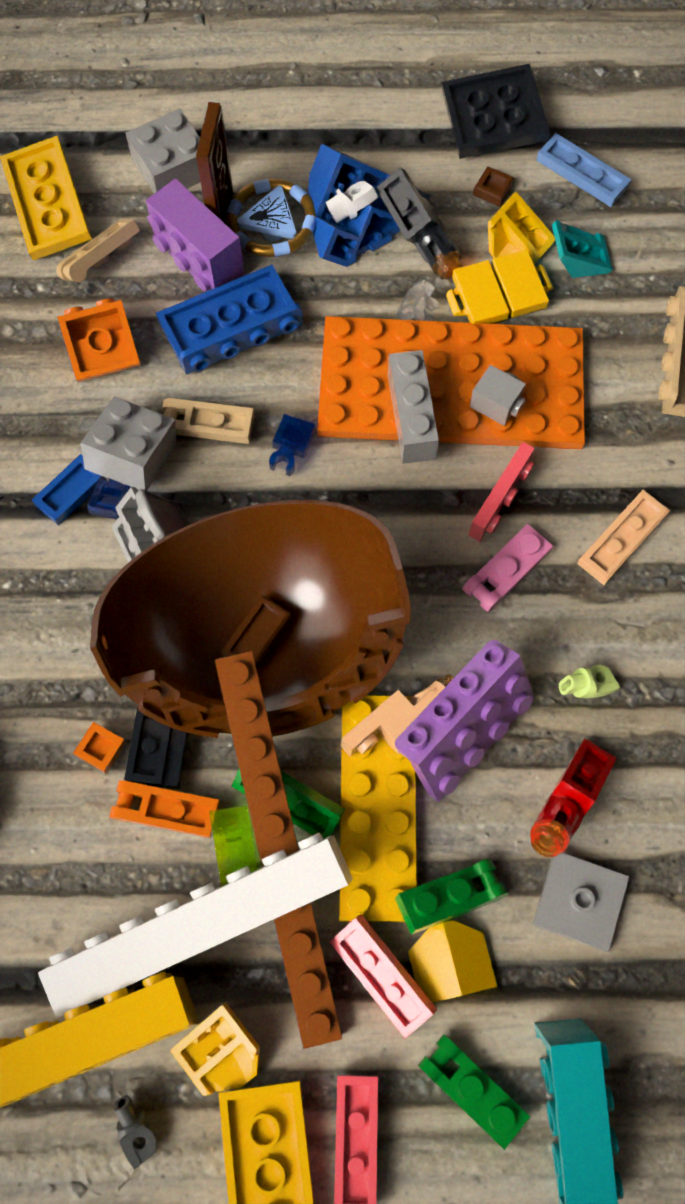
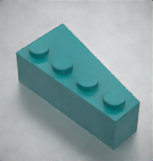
M581 1018L534 1023L536 1038L542 1040L546 1046L547 1058L539 1059L541 1075L544 1077L547 1092L549 1094L552 1093L553 1100H548L546 1103L547 1118L552 1135L558 1136L559 1142L551 1144L559 1204H618V1200L623 1199V1186L619 1172L614 1171L613 1156L619 1154L616 1132L609 1125L608 1112L614 1111V1101L609 1085H605L604 1069H609V1055L606 1044L598 1039Z

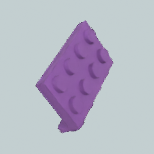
M497 640L489 641L395 740L394 745L397 751L411 762L428 795L438 803L446 794L452 793L457 788L460 779L471 767H475L481 762L486 750L495 741L504 737L509 725L519 714H524L530 708L535 697L521 656Z

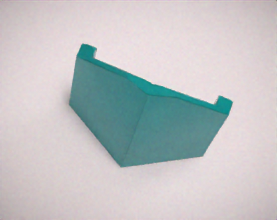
M559 220L552 224L559 258L572 278L608 274L613 270L604 235L600 233L593 235L577 227L561 223Z

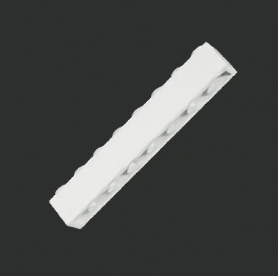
M319 832L298 842L301 849L287 856L284 849L263 858L264 867L250 872L248 866L227 875L228 883L215 889L212 882L190 892L192 900L182 905H179L177 899H174L155 908L156 917L144 922L142 915L137 916L119 925L121 933L109 938L107 931L84 941L86 949L74 954L72 947L49 957L51 965L38 972L56 1018L63 1016L69 1010L94 1002L110 993L349 885L353 878L334 835L323 839Z

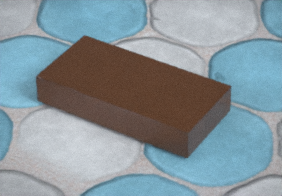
M261 594L220 654L223 657L253 651L257 667L292 618L291 613Z

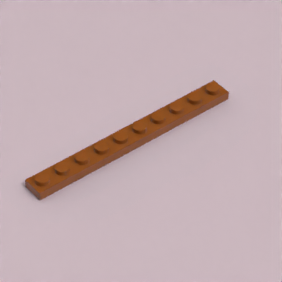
M253 651L216 659L215 664L261 865L264 867L263 858L284 849L288 856L299 851L254 654ZM310 902L274 919L303 1049L342 1040L341 1027L313 907Z

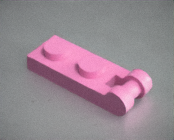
M526 524L477 574L473 575L464 584L462 590L469 597L475 596L481 602L480 606L489 613L551 552L553 545L529 524ZM487 581L496 588L492 592L483 586Z

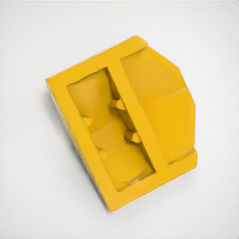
M514 192L488 221L489 252L493 258L527 249L535 265L555 241L554 235L517 192Z
M455 920L428 928L408 951L415 982L432 1003L497 987L484 934Z
M226 1002L170 1050L202 1095L240 1089L258 1074L260 1046Z

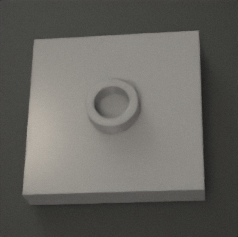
M553 852L532 925L595 949L609 952L629 876L562 852Z

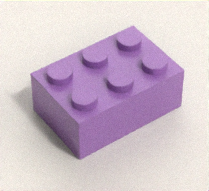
M176 178L146 200L149 212L147 219L153 228L154 236L152 238L155 245L161 252L165 253L167 251L181 271H188L201 290L204 292L245 276L240 237Z

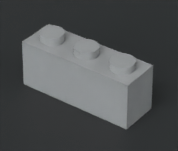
M423 350L389 354L388 381L402 464L436 460L439 438Z

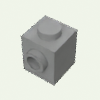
M490 365L473 389L470 407L505 426L511 415L517 417L526 402V399L522 397L526 384L520 381L514 374L505 373Z

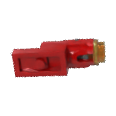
M585 738L576 750L568 767L559 778L531 828V845L537 853L544 857H556L567 849L584 816L595 803L617 759Z

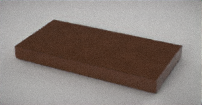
M208 102L196 159L204 205L226 224V211L230 200L234 196L223 111L220 103Z

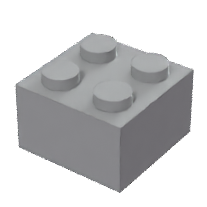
M181 108L126 132L132 160L154 194L175 178L186 189L200 183L196 159L200 137Z
M114 396L81 441L85 470L126 486L136 487L137 490H148L176 447L175 419Z

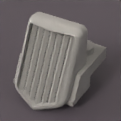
M131 487L115 507L119 518L113 524L112 529L129 563L145 549L164 537L190 525V522L177 503L145 489L137 490L136 487Z

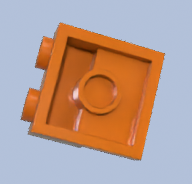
M114 298L103 299L96 302L95 307L84 310L81 306L72 307L65 310L64 315L57 317L78 383L141 366L121 300L115 301Z

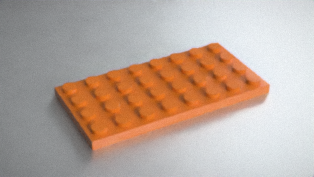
M325 316L317 437L398 441L388 381L389 354L423 350L439 443L520 446L524 442L531 447L582 450L585 444L583 328L486 323L473 325L472 323ZM490 365L505 373L514 374L520 381L526 384L522 395L526 402L517 417L511 415L505 426L470 407L473 389Z

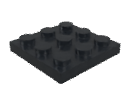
M530 63L442 82V93L459 159L549 140L550 130Z

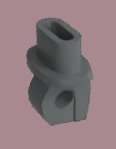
M126 1095L118 1099L114 1104V1111L119 1119L117 1122V1134L127 1160L133 1169H136L154 1154L156 1150V1134L153 1127L145 1121L146 1113L144 1109H135L130 1096ZM137 1137H143L145 1138V1142H143L142 1144H137L135 1142V1139Z

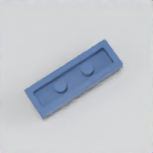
M557 133L540 149L536 161L610 207L624 194L631 182V179Z

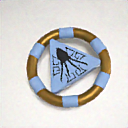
M267 178L254 181L235 194L232 200H230L226 211V225L240 237V245L244 251L263 257L283 256L302 247L313 235L316 225L315 207L310 195L299 185L282 179ZM271 191L238 219L241 207L247 199L255 194ZM284 192L290 194L301 203L305 210V219L301 231L297 235ZM239 228L260 232L262 237L270 242L278 241L282 237L291 240L272 245H263L253 242Z

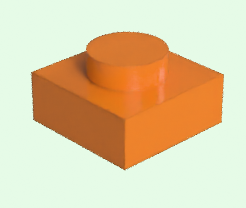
M93 722L73 754L107 774L127 742Z

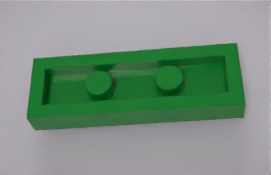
M238 769L231 787L245 794L240 769ZM281 771L293 824L311 835L320 832L323 839L333 835L346 809Z

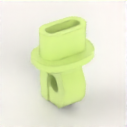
M594 665L590 669L586 667L579 668L559 683V691L562 695L573 694L578 698L606 696L620 688L610 669L603 665Z

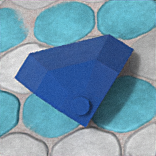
M322 143L309 174L308 194L314 203L316 213V225L313 236L319 257L347 267L357 261V256L368 250L373 252L392 240L391 236L401 231L376 190V187L386 180L390 174ZM360 181H365L372 185L378 198L357 211L358 215L351 220L348 216L339 223H336L325 203L337 195L335 190L339 188L344 193L350 186ZM416 188L422 197L429 200L430 194Z

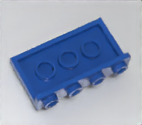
M273 264L156 312L157 320L186 375L192 372L203 371L209 365L223 359L233 358L239 352L253 346H261L269 339L281 334L292 333L303 325L302 309L298 303L293 302Z

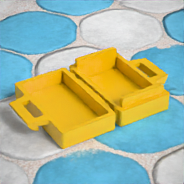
M526 249L493 258L492 264H490L489 260L454 269L452 278L456 288L450 289L446 297L454 316H467L469 322L473 325L480 323L493 324L508 319L509 313L513 318L547 308L549 299L546 292L552 290L553 286L543 265L535 267L529 251ZM539 272L541 274L545 287H543L542 282L538 275ZM456 295L460 296L464 307L462 310L459 309L455 298Z

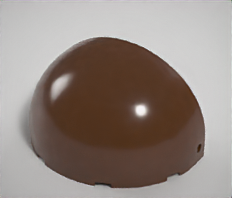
M319 500L267 502L233 509L197 521L164 537L133 558L113 577L98 599L92 618L90 649L109 685L120 697L125 694L138 704V711L173 729L195 735L218 738L219 733L231 734L215 660L224 658L220 652L262 594L292 615V618L257 666L272 736L274 737L310 728L335 717L334 711L350 701L356 704L384 679L393 667L404 644L402 638L406 625L410 624V598L394 538L387 527L377 518L355 507L335 502Z

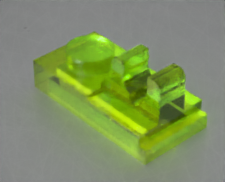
M248 805L209 811L220 885L223 886L228 883L226 876L246 866L249 867L250 872L258 869Z

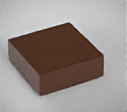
M487 166L474 187L473 195L500 207L513 187L515 178Z

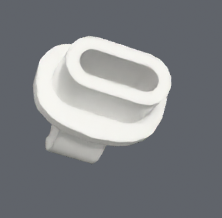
M360 181L350 186L344 193L338 188L335 190L337 195L325 203L335 222L339 223L348 216L351 220L357 217V211L372 203L378 196L372 185L365 181Z

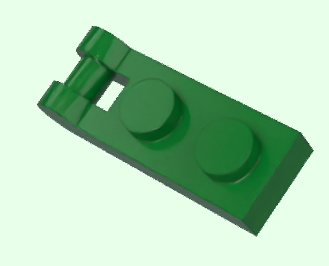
M484 859L473 866L399 893L395 900L410 934L413 935L506 897L508 892L504 884L499 883L494 874L496 867L492 859ZM478 879L481 880L485 888L484 891L479 893L473 884V881Z
M443 1034L436 1042L438 1048L429 1059L425 1056L417 1066L505 1150L530 1116ZM451 1058L458 1065V1068L448 1078L440 1070Z

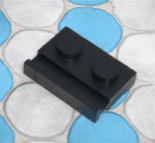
M137 708L124 780L144 785L167 786L180 789L189 733L163 725L144 715Z

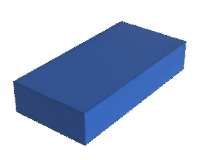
M80 454L43 488L32 501L37 508L59 526L107 479L85 470L83 455Z

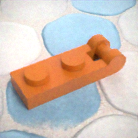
M119 780L116 792L119 793L117 804L112 806L109 818L121 822L135 823L212 839L220 805L218 799ZM133 797L142 798L139 811L131 809Z

